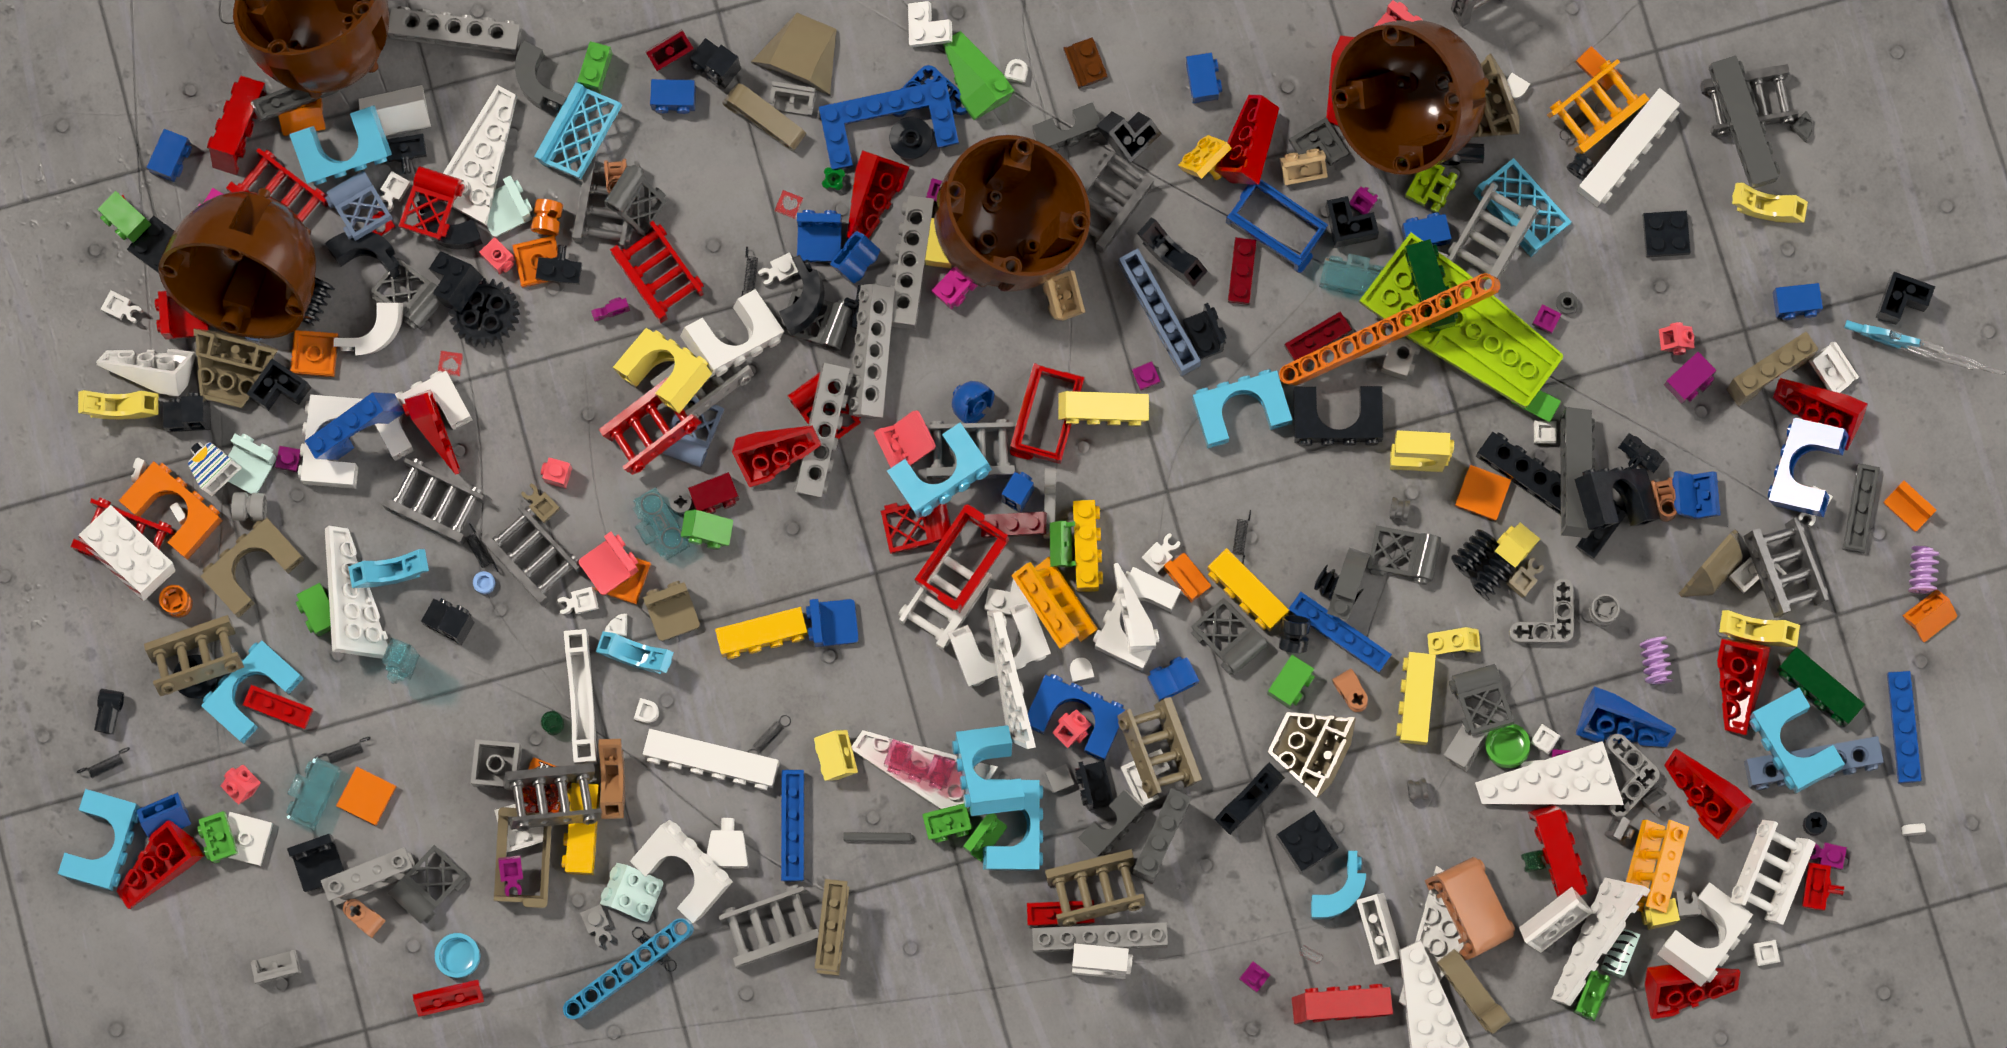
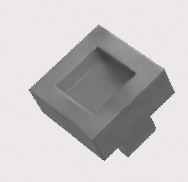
M1660 787L1641 798L1643 805L1657 817L1660 816L1658 809L1662 806L1667 811L1670 810L1668 803L1671 800L1668 794Z
M1613 816L1604 835L1615 840H1621L1622 837L1631 839L1635 831L1627 827L1630 822L1629 819L1624 816Z

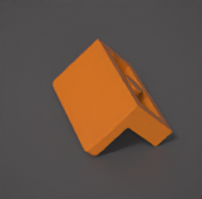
M321 98L278 115L284 136L312 126L315 127L316 131L326 129Z
M1905 480L1883 502L1914 532L1936 512V509Z
M1185 553L1164 565L1163 569L1191 603L1211 587V584Z
M1939 590L1932 592L1902 615L1905 622L1916 630L1920 640L1926 642L1957 618L1950 599Z

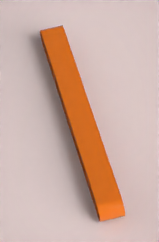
M1487 273L1480 274L1284 365L1280 369L1279 377L1282 382L1292 386L1307 382L1495 295L1500 290V281L1493 275ZM1491 279L1492 286L1485 290V281ZM1471 288V297L1465 299L1464 292ZM1451 297L1452 305L1449 308H1445V300ZM1431 306L1432 314L1426 317L1425 310ZM1408 316H1412L1413 319L1410 326L1405 325V319ZM1392 325L1393 332L1387 336L1385 330L1387 326ZM1372 334L1373 341L1367 345L1366 337ZM1353 343L1354 349L1348 354L1346 348L1348 344ZM1333 352L1334 359L1328 363L1327 355ZM1314 361V369L1309 372L1308 364ZM1291 370H1294L1295 377L1290 381L1288 374Z

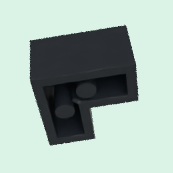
M707 38L703 40L690 57L691 67L697 73H705L709 76V81L717 87L721 85L726 89L741 70L737 55L722 44L719 47Z
M1111 111L1096 125L1116 154L1130 163L1162 134L1152 119L1140 112H1137L1127 122L1124 117Z
M1348 196L1326 201L1325 208L1335 248L1378 239L1379 231L1374 212L1353 217Z
M442 251L438 253L429 267V270L440 280L432 294L444 306L460 313L483 279V276L472 264Z
M1893 272L1889 277L1876 318L1896 325L1902 317L1905 306L1925 312L1929 307L1936 286Z
M271 359L247 392V395L252 401L269 411L280 394H283L299 405L311 389V386L307 381L274 359Z
M188 393L187 396H183L181 399L173 398L169 399V402H163V428L167 432L211 430L210 403L203 395L200 396V393Z
M441 598L440 601L433 599L421 620L422 624L462 645L475 623L471 618L472 614L460 605H457L456 608L453 607V604Z

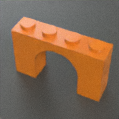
M153 461L119 499V502L134 515L141 517L151 504L161 496L177 495L183 498L188 508L187 519L167 543L188 560L223 520L218 516L220 512L210 504L207 507L202 503L204 498L195 490L192 493L186 489L188 484L180 477L174 479L170 475L172 471L163 463L158 465Z

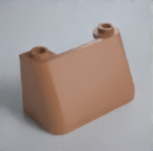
M1475 857L1469 858L1424 880L1429 890L1436 889L1439 892L1436 897L1437 899L1442 898L1461 937L1458 939L1459 944L1463 942L1464 945L1463 949L1459 951L1464 961L1474 958L1513 938V932H1515L1514 925L1508 920L1485 873V865L1480 859Z

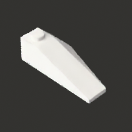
M168 349L167 353H155V350H147V352L135 354L133 350H107L96 363L98 366L150 390L173 397L179 396L189 384L195 352Z
M1115 563L1114 573L1129 653L1156 649V643L1159 642L1158 630H1153L1149 617L1120 565Z

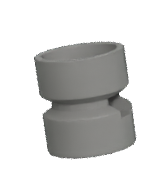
M234 492L231 505L233 521H246L247 518H250L251 521H263L266 519V494L252 493L249 496L247 492Z
M1610 594L1598 595L1588 609L1589 619L1599 627L1609 626L1617 618L1620 612V604Z

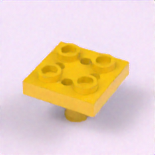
M1207 135L1199 140L1197 146L1191 152L1184 155L1178 166L1182 171L1201 179L1209 172L1215 180H1218L1222 176L1214 171L1215 167L1232 148L1227 142Z

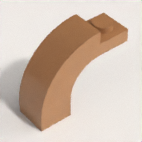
M599 739L601 818H624L625 770L621 739Z

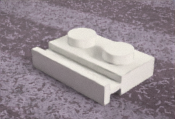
M1831 342L1829 346L1822 349L1809 360L1827 390L1840 393L1852 381L1859 378L1836 342Z

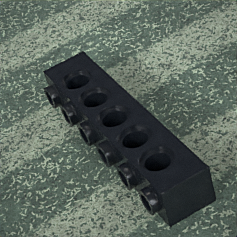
M1492 431L1477 452L1476 457L1504 477L1511 479L1514 484L1561 516V497H1556L1552 493L1553 488L1561 489V474L1555 470L1549 471L1544 467L1545 464L1535 457L1533 459L1530 458L1519 445L1513 446L1507 442L1508 438L1499 432L1496 434ZM1498 451H1507L1509 458L1501 459L1498 456ZM1524 463L1527 466V471H1518L1516 464ZM1534 476H1543L1545 483L1542 485L1537 484L1534 481Z

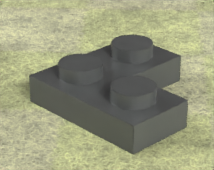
M1326 117L1289 138L1290 144L1298 155L1306 154V151L1319 148L1320 151L1323 150L1329 166L1349 154Z

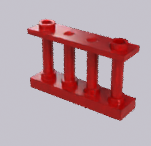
M260 148L256 150L262 159L242 183L236 185L231 181L226 187L229 193L249 192L248 188L267 165L270 164L278 170V173L265 187L271 194L285 177L295 183L281 203L288 207L302 189L312 196L297 215L302 222L319 202L326 208L328 206L325 199L327 195L318 188L313 190L275 160L277 157L267 149L265 152Z
M651 221L650 226L653 230L651 233L626 250L624 248L620 250L618 245H616L610 251L661 324L668 319L666 315L668 308L694 290H696L700 297L704 295L701 289L704 285L698 276H692L665 238L667 233L662 225H656L654 221ZM659 238L665 249L640 266L632 267L629 262L631 256ZM671 255L678 266L653 283L645 285L641 279L643 274ZM681 273H684L690 283L663 302L661 300L657 302L653 296L656 294L655 291Z
M668 377L599 429L602 436L611 442L616 440L629 460L622 467L632 475L641 472L649 462L686 434L694 432L697 426L702 423L693 414L687 416L682 409L680 413L674 411L681 422L672 429L669 428L657 409L663 402L655 394ZM647 414L652 416L663 433V436L654 443L640 423L641 419ZM630 427L634 428L646 447L638 455H635L623 436L624 432Z
M100 497L98 501L91 498L90 503L97 507L91 523L111 505L110 501ZM115 508L125 519L136 522V529L141 534H143L145 527L156 530L157 534L152 544L160 549L166 534L172 537L175 535V532L171 529L172 526L165 522L159 521L157 524ZM73 539L71 548L97 559L82 545L81 541Z

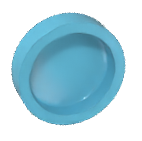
M453 933L445 936L438 943L435 950L437 967L442 973L451 978L459 979L471 975L480 963L481 954L479 946L471 937L462 933Z

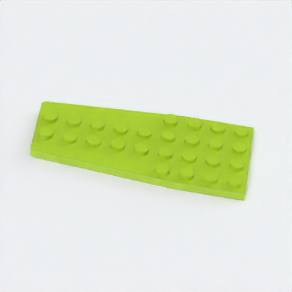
M1411 232L1359 300L1361 305L1382 320L1420 303L1404 254V248L1407 245L1423 240ZM1439 253L1437 261L1438 265H1442L1445 271V278H1443L1445 286L1452 288L1473 278L1462 268ZM1471 288L1464 292L1465 299L1471 297ZM1494 295L1458 311V319H1456L1455 326L1429 333L1426 326L1406 335L1411 341L1522 408L1528 407L1563 359V354ZM1408 316L1405 319L1406 326L1412 324V316Z

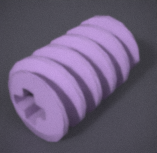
M1912 546L1911 549L1915 552L1911 554V558L1915 561L1910 563V567L1914 570L1909 573L1913 577V579L1909 580V584L1913 587L1909 588L1908 591L1917 594H1927L1930 591L1937 590V587L1931 585V582L1938 581V579L1931 575L1938 572L1937 569L1932 568V565L1939 564V561L1933 559V556H1937L1940 553L1930 547Z
M1666 636L1646 639L1639 645L1640 648L1646 649L1641 652V656L1647 658L1642 662V665L1648 666L1644 670V674L1651 675L1645 678L1646 683L1665 684L1674 681L1667 679V676L1672 674V671L1665 670L1666 667L1671 665V662L1664 661L1670 654L1663 653L1662 651L1668 648V645L1661 644L1663 640L1667 639Z

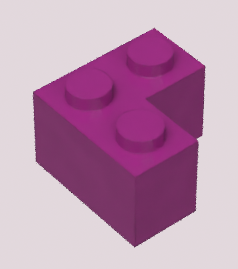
M1697 352L1666 380L1664 386L1681 404L1686 400L1691 402L1699 394V390L1704 392L1715 379L1713 375L1717 370Z

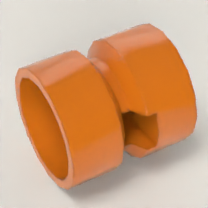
M537 199L534 207L536 216L532 218L531 231L541 235L557 236L560 228L558 219L562 217L564 205L554 200Z
M179 585L165 587L159 596L161 607L172 617H184L192 609L193 601L191 596Z

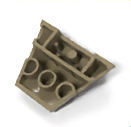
M796 13L751 63L770 71L780 72L810 85L815 90L830 95L836 29Z
M1490 53L1481 63L1484 76L1488 79L1489 85L1485 89V111L1473 137L1519 134V114L1508 82Z
M194 328L200 396L203 395L208 400L244 408L249 399L247 392L269 361L274 358L278 349L262 342L222 332Z
M1736 529L1725 538L1679 592L1681 597L1713 595L1742 562V553L1739 544V533Z
M1287 712L1268 753L1318 798L1332 784L1352 742L1356 718H1342L1330 715L1315 716L1314 714Z

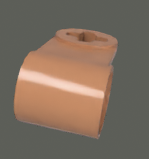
M626 159L618 162L604 160L608 195L627 167Z
M1672 477L1665 481H1650L1660 520L1664 522L1673 520L1677 514L1674 507L1676 497L1675 489L1672 485ZM1662 506H1670L1673 510V513H1664L1662 510Z
M1351 668L1332 679L1337 691L1353 712L1359 713L1366 709L1368 703L1367 694ZM1354 697L1362 698V705L1358 703L1353 704Z
M349 899L343 905V912L346 917L371 938L386 922L375 911L369 909L357 899ZM357 906L359 911L357 914L351 913L349 908Z

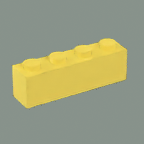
M1065 391L1058 393V420H1066V424H1079V420L1087 421L1088 425H1099L1100 421H1107V425H1121V422H1128V426H1141V422L1149 420V394Z
M1409 652L1408 657L1403 658L1402 671H1406L1405 680L1401 679L1400 692L1404 693V699L1399 701L1398 714L1402 715L1401 723H1397L1396 736H1400V743L1426 745L1428 742L1436 658L1434 654Z

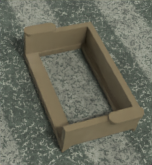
M501 807L498 810L494 901L523 902L525 907L544 908L548 902L552 826H544L540 896L515 894L506 896L504 894L505 881L501 882L498 858L506 857L508 817H517L516 808ZM526 812V816L539 814V812Z

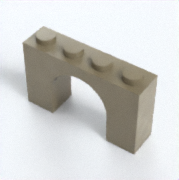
M1804 332L1733 378L1726 390L1737 406L1740 407L1757 396L1763 387L1790 369L1794 372L1808 363L1819 349L1809 334Z
M268 518L263 521H257L249 534L240 536L236 540L237 544L232 549L224 550L219 556L220 559L215 564L210 563L202 571L201 578L238 618L255 604L238 585L236 580V567L242 557L255 551L268 553L288 574L305 560Z

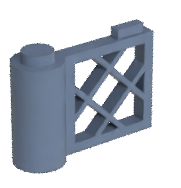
M364 170L326 192L328 196L325 199L331 209L335 207L346 225L343 230L349 239L354 238L356 241L393 219ZM373 194L374 200L372 205L364 204V199ZM349 207H356L353 216L345 215L343 211ZM361 208L370 209L367 218L358 217ZM375 210L385 213L379 219H372ZM356 221L364 222V227L355 232L354 226Z
M692 397L689 402L696 404L700 400ZM717 405L709 408L708 410L718 412L716 418L709 422H706L703 414L700 415L704 424L697 426L694 432L706 427L709 434L706 441L698 439L695 433L692 432L690 433L692 436L686 434L661 454L701 468L724 413V408ZM676 414L673 417L670 429L680 422Z

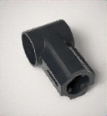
M1467 143L1455 156L1441 164L1449 166L1459 165L1460 163L1483 164L1484 144Z
M100 689L97 700V707L99 709L94 731L114 734L118 712L122 710L124 703V692Z

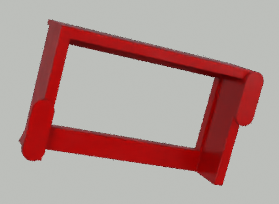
M1034 363L1011 441L1010 454L1026 460L1036 457L1061 464L1072 424H1066V420H1064L1055 453L1021 443L1041 374L1074 383L1072 392L1082 391L1085 377Z
M968 504L963 507L914 579L917 585L935 595L940 602L953 610H957L959 613L1009 542L1007 534L985 521L984 514ZM970 521L997 538V540L957 599L954 600L927 583V581L966 523Z

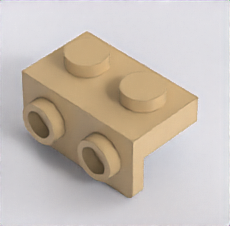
M1310 149L1306 151V154L1289 153L1285 155V158H1280L1284 184L1290 185L1328 177L1325 163L1326 155L1323 150Z
M1068 271L1057 275L1043 284L1044 293L1048 296L1050 304L1048 309L1054 319L1064 321L1085 313L1075 271Z

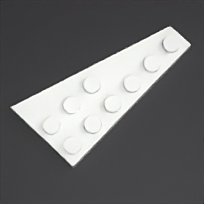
M498 85L443 173L462 179V184H464L462 196H458L455 199L452 208L487 226L517 100L515 94Z
M328 526L325 528L332 651L391 660L390 658L395 656L394 653H389L392 650H389L386 641L388 639L386 631H383L379 622L380 614L370 587L352 588L348 566L356 564L358 561L355 556L357 551L349 529Z
M996 609L988 610L987 615L1005 724L1009 726L1013 743L1026 749L1035 748L1027 708L1023 698L1024 689L1018 678L1006 631V617L1002 614V611Z
M862 730L852 745L853 752L939 809L964 803V794L966 792L961 790L960 786L962 774L957 772L956 768L958 756ZM981 762L974 767L976 774L985 780L991 779L998 769V766Z
M1603 741L1475 783L1482 804L1624 805Z
M1436 866L1434 875L1443 872L1444 870ZM1431 889L1427 896L1415 942H1422L1440 982L1444 974L1436 962L1453 949L1459 953L1464 945L1463 942L1460 944L1458 942V939L1461 937L1442 898L1437 899L1436 897L1439 892L1436 889ZM1403 984L1399 1003L1406 1007Z
M1604 878L1595 901L1590 907L1593 913L1587 917L1582 925L1580 935L1572 948L1567 964L1563 968L1560 980L1554 988L1552 1000L1571 1006L1585 986V978L1591 970H1596L1599 965L1596 963L1602 953L1607 954L1626 927L1625 920L1631 912L1635 914L1639 908L1637 905L1638 901L1643 895L1647 896L1651 891L1650 889L1641 885Z
M1417 941L1400 949L1410 1048H1469L1422 942Z

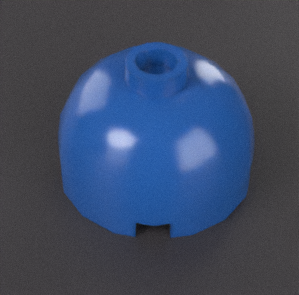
M969 381L957 386L952 398L954 414L963 423H977L986 415L982 413L986 407L991 408L995 398L994 391L979 381Z

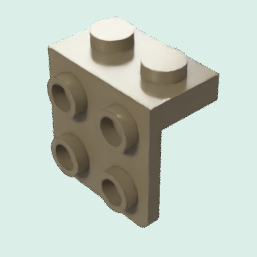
M680 581L670 583L667 585L668 588L661 591L659 589L651 590L646 593L647 596L643 597L660 641L671 639L700 627V622L685 582L680 583Z

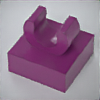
M1361 186L1350 200V205L1363 215L1370 213L1378 200V195L1375 194L1373 196L1368 192V187L1363 188Z
M1252 961L1239 980L1257 993L1270 974Z

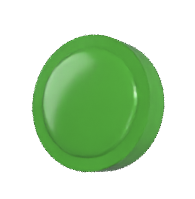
M1514 724L1490 731L1487 735L1485 742L1486 753L1495 765L1502 768H1514L1521 765L1529 756L1530 739L1527 732L1519 725Z

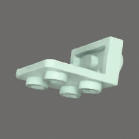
M511 175L503 179L504 186L495 189L487 227L493 237H498L532 220L530 211L533 209L528 199H522L520 193L523 192V189L518 180L513 181Z
M234 434L231 439L234 446L228 456L242 468L228 482L250 494L258 493L277 458L272 453L273 449L267 445L261 444V446L253 443L254 439L248 435L242 434L239 436Z
M616 863L610 872L609 883L601 894L602 900L600 904L647 922L651 917L663 887V881L651 875L645 877L640 870L625 864Z

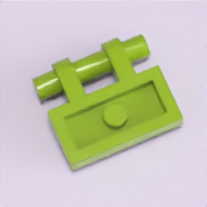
M1441 165L1416 174L1405 197L1422 206H1425L1429 199L1433 202L1430 210L1438 213L1440 208L1446 204V197L1450 190L1454 189L1458 175L1450 172L1447 178L1442 176L1445 167ZM1437 183L1442 185L1438 195L1432 192Z

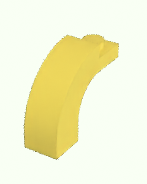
M1745 183L1735 184L1732 204L1737 206V211L1748 216L1775 222L1804 223L1808 202L1799 196L1772 195L1757 191Z
M83 390L78 392V413L87 414L91 418L140 419L158 415V393L137 391L128 394H104Z
M1724 610L1722 611L1719 632L1728 635V638L1767 646L1797 647L1800 625L1787 620L1756 619Z

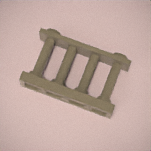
M228 615L144 644L145 651L151 662L157 661L161 678L154 680L153 684L160 697L244 668L238 652L232 653L228 636L234 635L236 632ZM220 640L224 656L211 661L207 644ZM199 647L203 664L190 668L186 651ZM178 654L182 671L169 675L165 658Z
M1171 697L1154 705L1155 710L1133 716L1131 709H1127L1117 716L1119 727L1124 733L1142 781V788L1147 794L1148 799L1161 793V786L1182 781L1186 788L1202 780ZM1159 719L1163 731L1141 737L1137 724ZM1166 739L1171 751L1149 758L1144 745ZM1171 760L1175 761L1179 772L1156 778L1152 766Z
M1132 849L1045 870L1048 886L1053 885L1056 887L1062 910L1061 914L1056 915L1058 927H1070L1075 925L1076 922L1125 910L1136 911L1145 906L1144 894L1136 895L1129 869L1135 865ZM1109 871H1121L1127 898L1114 900L1108 877ZM1097 875L1100 878L1106 903L1093 906L1086 879L1089 876ZM1075 880L1078 882L1084 908L1071 911L1064 884Z
M825 879L815 969H817L819 974L837 976L840 974L850 888L847 886V881Z

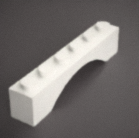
M586 629L564 631L571 700L574 764H598L589 635Z

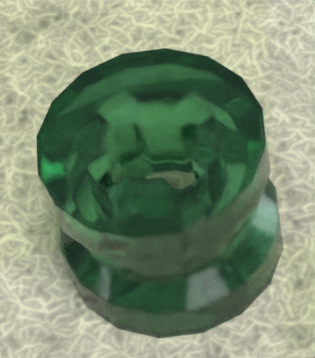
M548 711L542 716L541 726L546 733L557 735L564 729V720L558 712Z
M1542 850L1521 855V859L1525 862V873L1546 868V864L1542 861Z

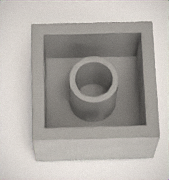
M475 739L471 784L473 787L504 789L503 779L505 772L520 770L521 744Z

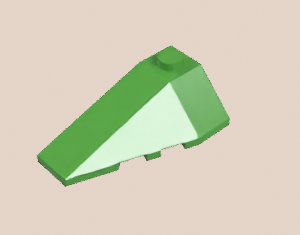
M961 31L952 35V43H944L943 46L949 65L952 66L955 75L954 80L961 94V103L972 119L976 120L1008 102L1014 89L1003 73Z

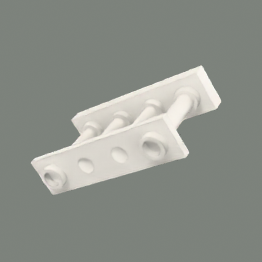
M949 548L927 583L931 584L933 582L957 598L961 590L938 576V572L944 564L970 580L974 572L950 558L952 550ZM986 574L960 613L956 610L952 611L927 595L924 588L920 587L909 605L905 604L898 614L900 616L899 622L904 625L906 620L909 619L935 636L937 640L936 647L944 651L950 643L947 633L960 628L992 580V574ZM922 601L948 618L947 621L950 623L946 629H939L913 612L918 602Z
M1762 820L1757 828L1756 837L1738 882L1733 888L1730 902L1746 905L1748 901L1766 911L1764 920L1783 925L1814 849L1815 842L1804 838H1796L1793 841L1775 831L1778 825L1777 822ZM1771 840L1791 849L1787 862L1767 852ZM1763 860L1783 870L1779 883L1759 873ZM1755 881L1775 891L1771 903L1750 893Z

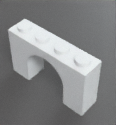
M756 289L738 298L733 306V309L748 330L749 339L746 343L732 346L721 342L716 338L703 318L684 327L680 337L694 354V357L700 356L708 362L707 367L712 372L709 378L714 375L719 377L727 372L729 367L733 365L737 367L744 363L747 357H756L763 352L764 348L768 346L772 348L781 342L780 338L784 330Z
M447 371L435 372L430 376L431 379L425 382H416L410 387V390L404 393L400 391L395 394L402 405L405 404V398L431 389L436 404L444 412L453 430L472 421ZM404 413L389 424H375L395 461L414 451L403 430L402 418Z
M310 395V401H306L305 413L308 414L307 422L303 424V435H306L305 440L362 399ZM301 444L300 456L303 457V463L298 467V478H301V482L304 485L356 489L358 466L356 463L315 459L307 444Z
M1135 567L1132 568L1131 572L1126 571L1125 576L1139 601H1146L1170 613L1172 612L1181 589ZM1117 590L1112 600L1115 605L1112 611L1107 610L1102 621L1105 625L1102 631L1098 629L1094 636L1095 649L1143 671L1152 650L1129 653L1127 637L1120 625L1122 610Z
M1026 601L1009 608L1018 633L1017 642L1012 649L1017 670L1023 668L1026 663L1045 659L1046 655L1051 654L1036 612L1030 603ZM968 625L947 633L968 686L981 685L986 679L991 677L998 678L995 657L986 656L978 650Z
M668 820L659 826L630 862L646 877L653 873L667 856H677L685 860L694 873V886L677 909L688 920L695 923L706 914L733 881L724 870L713 863L709 855L703 853L697 847L694 840L688 838L681 831L679 825Z
M1710 882L1699 894L1698 905L1702 915L1710 920L1718 931V946L1715 948L1699 947L1675 930L1657 954L1700 987L1706 981L1710 983L1717 975L1716 967L1718 965L1722 967L1729 957L1726 954L1729 949L1733 951L1740 942V939L1737 937L1740 933L1743 935L1751 926V923L1748 921L1753 916L1752 913L1741 905L1731 903V898Z
M1074 943L1072 974L1126 979V974L1131 973L1133 955L1128 954L1129 949Z

